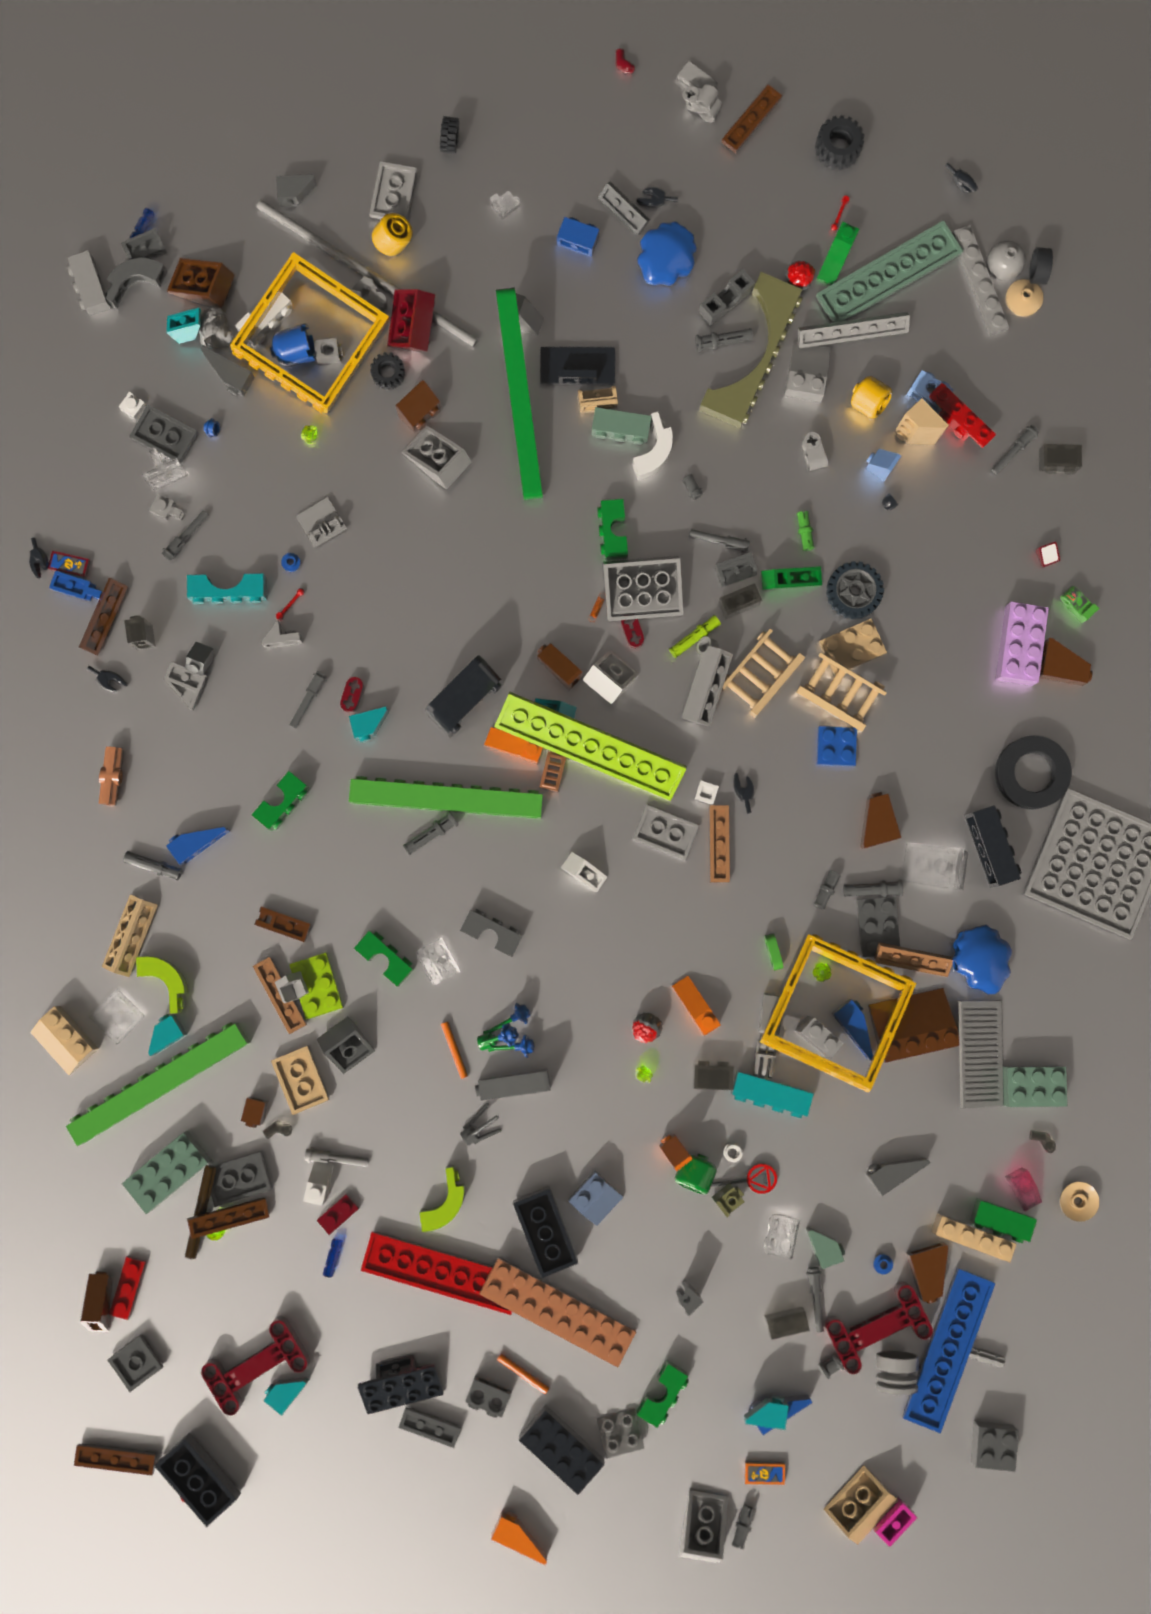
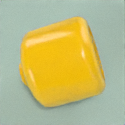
M388 213L374 227L372 241L381 253L388 256L398 255L412 239V226L404 216L398 213Z
M867 376L860 383H857L853 389L852 407L871 419L877 418L887 407L892 397V389L877 378Z

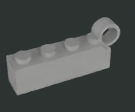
M705 636L697 644V651L702 656L681 718L710 727L733 654L720 649L716 640Z

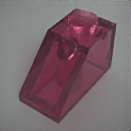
M1021 1167L1005 1176L1024 1211L1042 1203L1038 1187L1027 1169Z

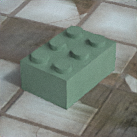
M1003 1066V1105L1007 1107H1068L1066 1067Z

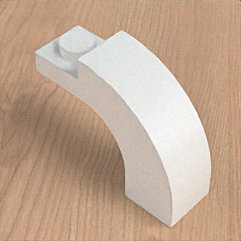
M658 412L651 414V424L656 437L655 447L649 453L633 458V466L638 481L648 478L662 469L671 452L672 430L671 427L666 428L664 418L660 417Z

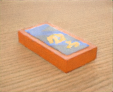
M745 1462V1484L785 1485V1463Z

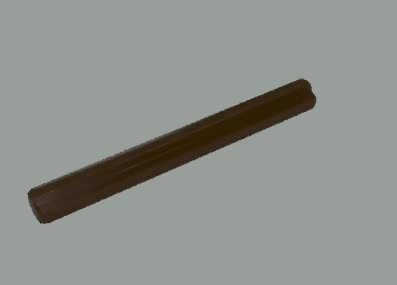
M206 1165L204 1168L194 1216L207 1213L216 1166ZM189 1234L185 1258L190 1260L196 1258L201 1237L191 1239Z

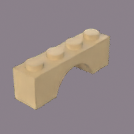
M939 1213L936 1215L931 1230L937 1236L1007 1262H1011L1016 1243L1009 1239L979 1230Z

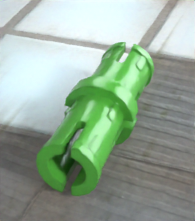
M809 512L796 513L800 528L798 533L801 535L803 551L815 549L812 536L813 527L810 525Z

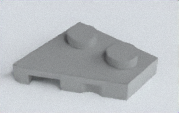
M171 662L164 680L191 710H194L207 676L192 673L186 670L185 667Z

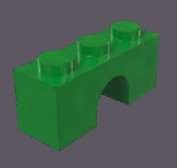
M624 499L602 500L600 507H597L598 518L602 519V525H599V537H603L604 543L600 544L601 555H605V561L628 559L627 536H616L611 531V527L615 523L625 521Z
M290 771L276 785L284 793L283 802L278 806H271L268 802L263 801L252 814L255 819L270 831L277 830L284 821L282 819L285 815H290L295 810L297 801L299 799L302 801L308 794L307 790L309 787Z
M368 931L354 949L367 961H371L377 954H384L389 960V966L383 975L399 987L414 970L411 967L413 963L405 956L401 958L397 954L398 949L392 944L386 945L382 941L384 937L380 933Z
M666 1360L657 1375V1380L666 1387L665 1394L660 1398H653L646 1394L636 1410L637 1416L656 1428L660 1424L663 1425L668 1417L667 1411L670 1406L674 1407L679 1397L677 1395L681 1389L684 1390L689 1382V1379H687L688 1373L671 1361Z

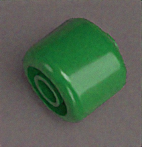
M699 1153L697 1156L690 1154L692 1160L677 1170L675 1182L688 1190L706 1195L710 1191L717 1168L708 1161L709 1158Z

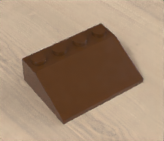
M944 988L911 995L883 1061L884 1063L959 1046L957 1026ZM898 998L868 1005L877 1046Z

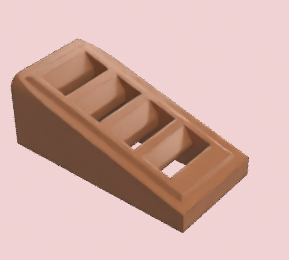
M548 751L540 789L558 793L566 757ZM550 758L560 759L561 763L552 762ZM549 765L560 767V769L554 770L548 767ZM547 772L558 774V777L547 776ZM545 780L556 781V785L545 783Z

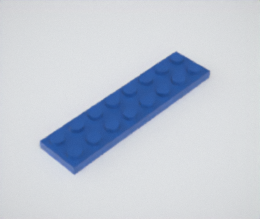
M960 1268L956 1269L917 1375L918 1382L915 1384L918 1385V1392L910 1394L902 1416L903 1419L941 1434L996 1283Z

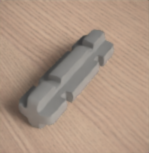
M972 1347L969 1355L970 1359L974 1360L976 1358L977 1361L989 1365L994 1364V1366L999 1368L1004 1367V1356H995L994 1353L981 1349L977 1350V1348Z

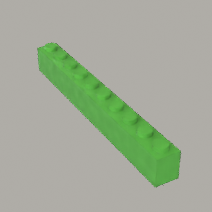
M356 776V779H351L349 802L351 804L541 819L543 794H539L537 790H528V793H520V789L509 788V792L501 791L499 787H490V790H483L482 786L471 785L470 788H463L461 784H452L451 787H446L444 783L439 782L425 785L424 781H413V784L406 783V780L402 779L386 782V778H375V781L367 780L368 777Z
M232 1022L222 1027V1032L217 1035L214 1032L205 1037L206 1041L200 1045L198 1042L188 1048L189 1052L184 1055L179 1053L173 1056L171 1063L167 1065L165 1063L160 1064L154 1068L156 1072L151 1075L146 1073L137 1078L138 1083L133 1086L131 1083L120 1089L122 1092L115 1096L113 1093L104 1098L105 1102L100 1106L94 1104L86 1109L88 1113L81 1116V1114H78L71 1118V1123L66 1128L76 1145H83L248 1045L250 1041L240 1024H233Z

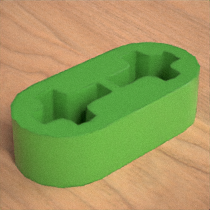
M775 934L764 935L773 970L783 969V962Z

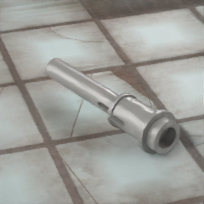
M310 1147V1149L306 1148L305 1160L308 1163L314 1161L328 1164L329 1161L366 1167L368 1164V1159L330 1154V1151L314 1150L313 1147Z

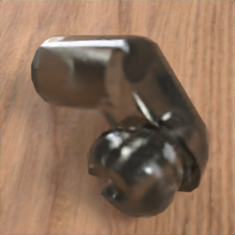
M276 1121L266 1128L263 1134L267 1139L276 1133L287 1137L292 1134V1126L286 1122Z
M1030 1131L1029 1139L1040 1141L1047 1153H1053L1056 1150L1055 1141L1049 1133Z

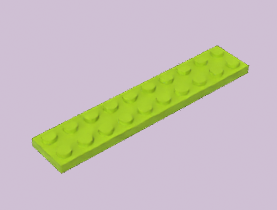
M510 691L494 725L497 729L670 801L687 769L686 765Z

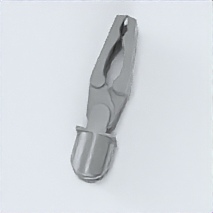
M763 995L758 1033L761 1034L760 1039L757 1040L753 1076L758 1075L760 1057H762L760 1076L765 1077L768 1058H770L768 1078L773 1077L777 1050L760 1043V1040L780 996ZM781 1020L774 1035L780 1034Z

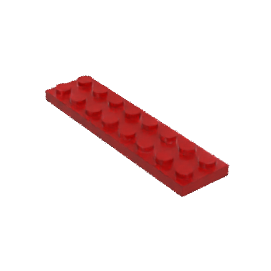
M371 1232L360 1271L508 1315L512 1314V1311L479 1294L493 1268L492 1266L377 1232Z

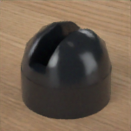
M890 493L882 501V505L886 510H892L899 505Z

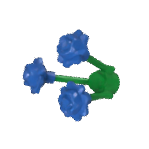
M515 1003V1013L510 1015V1018L489 1030L483 1031V1035L477 1037L478 1046L481 1051L487 1049L489 1052L515 1049V1051L521 1050L526 1058L529 1057L530 1053L534 1052L535 1043L533 1039H529L524 1034L521 1042L516 1043L519 1034L517 1029L510 1025V1022L517 1020L523 1021L525 1024L528 1023L527 1018L531 1014L525 1004L519 1005ZM502 1027V1031L498 1036L491 1034ZM498 1040L507 1043V1045L495 1046Z

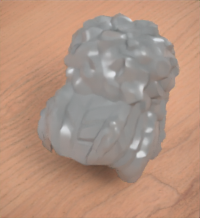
M209 308L201 314L200 342L206 348L207 344L212 348L224 347L232 341L233 334L229 325H227V316L221 308Z

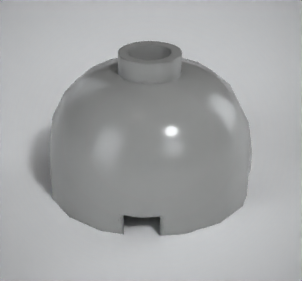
M1006 240L999 242L992 248L987 257L989 272L997 276L996 278L999 280L1008 281L1014 279L1025 266L1026 255L1024 249L1014 241Z

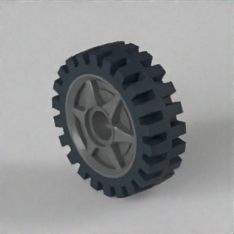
M855 561L847 562L838 567L829 578L826 587L827 601L831 604L833 611L836 610L838 615L851 619H861L874 612L882 601L884 593V583L880 579L881 575L876 573L877 570L875 568L872 569L869 564L865 565L860 561L858 563ZM853 586L857 587L859 594H853L850 588Z

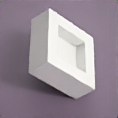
M129 392L118 407L136 419L146 406V403Z
M700 781L695 800L713 805L719 786Z

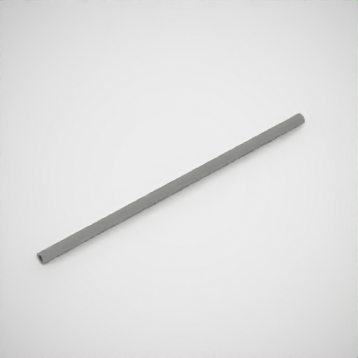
M263 200L257 203L259 210L357 273L372 279L376 285L393 296L395 289H400ZM433 310L432 321L473 347L476 345L478 338Z

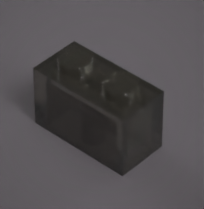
M1043 444L1039 449V471H1045L1046 474L1064 472V474L1070 475L1075 474L1082 467V445Z
M754 583L720 597L718 604L726 620L759 606L762 598Z
M139 615L131 616L129 620H124L128 644L136 650L156 647L153 626L149 621Z
M698 1061V1064H693L694 1089L733 1090L734 1066L729 1065V1062L717 1061V1065H710V1061Z
M803 1307L764 1315L771 1340L810 1331Z

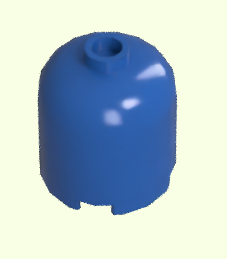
M307 323L279 331L273 336L270 353L273 358L276 357L282 366L290 367L316 361V356L314 357L313 355L315 353L313 335H308L306 329H309Z

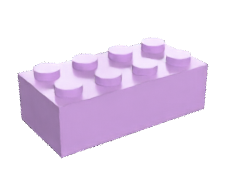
M1010 602L1005 606L995 680L1031 686L1039 682L1049 607Z

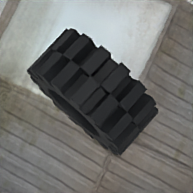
M443 116L440 131V151L456 153L459 137V118Z
M383 352V356L378 354V358H374L373 363L370 365V372L375 384L379 385L382 389L385 387L386 390H389V387L395 389L396 385L399 387L401 385L400 382L404 381L405 376L402 360L391 352L389 355H387V352ZM391 365L395 368V373L391 377H384L381 375L382 367Z

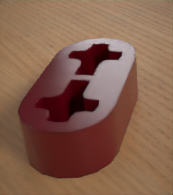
M634 619L632 623L633 629H630L629 624L624 623L626 620H621V626L628 645L634 649L640 648L644 642V635L639 620ZM632 632H635L636 637L641 638L638 644L630 641L633 638Z
M351 677L346 682L340 705L347 713H353L358 708L364 690V684L360 678ZM355 681H358L357 684L360 687L356 688L354 694H352L353 688L350 686V684H354ZM350 696H352V703L354 704V706H350L349 709H347V706L344 703L345 701L348 702Z

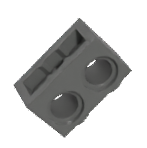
M475 1375L465 1402L472 1409L479 1410L480 1408L487 1411L486 1414L491 1417H502L512 1390ZM476 1390H481L484 1393V1396L482 1398H476L473 1392ZM494 1398H499L502 1400V1404L495 1406L491 1401Z

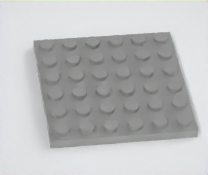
M1068 788L1059 804L1023 894L1132 940L1151 894V823Z

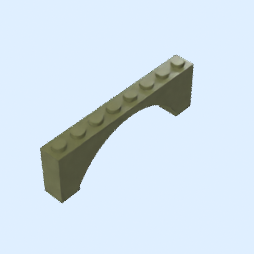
M760 273L752 295L759 301L767 321V350L757 367L740 381L719 389L711 390L708 388L699 411L737 428H741L742 423H747L750 416L748 410L750 406L754 408L758 399L755 396L757 390H762L766 381L763 377L765 373L769 374L773 363H770L772 357H777L781 348L778 344L780 340L784 341L788 332L785 328L787 324H792L795 313H793L794 308H799L803 297L800 296L802 289L766 273Z

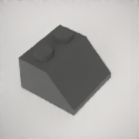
M349 1016L317 1038L323 1053L343 1074L375 1051Z

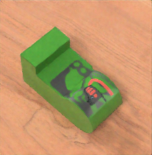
M1071 586L1060 596L1067 609L1081 623L1087 621L1100 609L1095 603L1092 604L1074 586Z

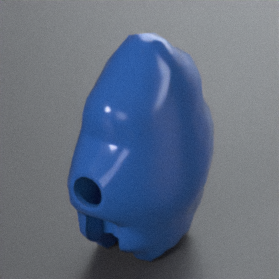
M678 222L661 223L657 229L648 230L640 241L642 252L639 254L637 261L642 270L643 279L647 284L674 285L677 278L688 276L695 264L693 254L697 250L694 234Z
M986 924L960 932L958 938L953 943L955 950L952 958L954 970L965 976L969 987L979 989L987 994L998 993L1011 974L1008 962L1012 955V949L1009 943L1000 938L998 930L990 928Z

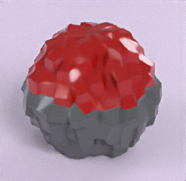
M796 261L787 268L785 276L789 284L802 290H807L812 286L811 282L816 270L808 262Z
M643 1012L638 1014L633 1020L632 1026L635 1039L646 1044L654 1041L661 1034L663 1029L662 1021L652 1013Z

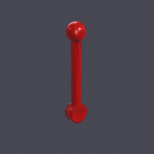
M843 196L839 213L834 224L831 225V230L833 231L838 229V222L845 205L850 200L849 196Z
M299 588L297 594L287 606L276 614L278 620H282L286 611L298 597L304 595V589Z

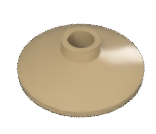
M1028 279L1017 280L1007 290L1006 303L1015 314L1029 316L1040 309L1043 303V292L1038 284H1031ZM1023 293H1027L1029 297H1025Z
M1073 1182L1063 1189L1060 1196V1206L1068 1218L1078 1222L1087 1221L1098 1211L1099 1196L1091 1185L1084 1182ZM1077 1197L1080 1198L1079 1204H1075V1198Z

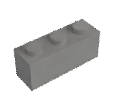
M89 250L67 257L69 262L67 269L70 276H74L75 282H73L76 293L80 294L81 299L78 301L82 310H86L89 316L111 309L105 299L106 293L94 258Z

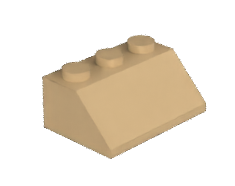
M921 398L905 413L895 432L897 437L907 444L935 445L949 425Z
M54 1006L31 1031L32 1035L68 1075H71L99 1049L61 1006Z
M863 1465L824 1508V1511L842 1532L858 1545L897 1503L898 1499Z

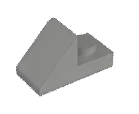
M279 620L276 621L261 641L264 648L303 643L301 634L299 632L296 633L295 630L285 631V634H282Z

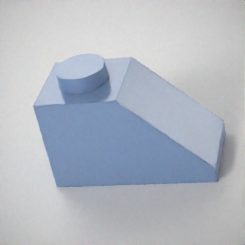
M879 449L876 454L872 452L866 462L869 464L866 470L885 481L901 458V455Z

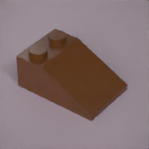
M180 258L167 292L208 307L222 308L235 274L220 262Z

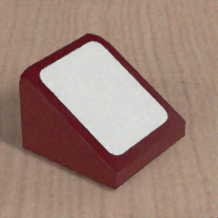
M1056 541L1035 550L1042 568L1060 562Z

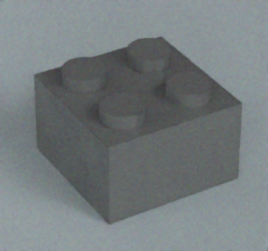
M974 1421L971 1449L972 1464L976 1468L1016 1472L1019 1431L1009 1424Z

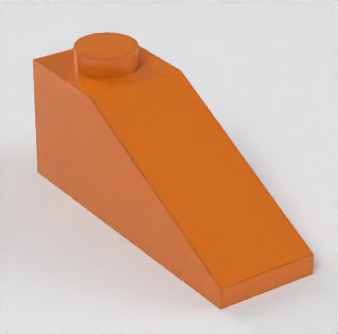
M493 727L490 728L484 744L537 765L544 749L541 746Z
M689 976L672 985L704 1036L721 1026Z
M668 1134L661 1140L662 1144L659 1147L676 1171L692 1160V1157L675 1134L672 1136Z
M502 1511L493 1529L491 1540L546 1565L547 1554L521 1520L517 1518V1515L509 1511L507 1513Z

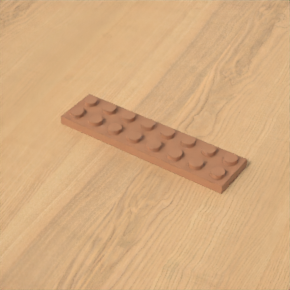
M497 1258L479 1292L483 1297L616 1367H619L636 1334V1330L500 1258Z

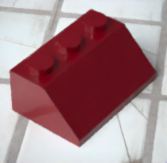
M395 289L387 347L411 351H428L436 294L419 289Z

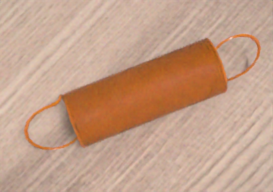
M597 598L590 614L591 617L597 618L605 599Z

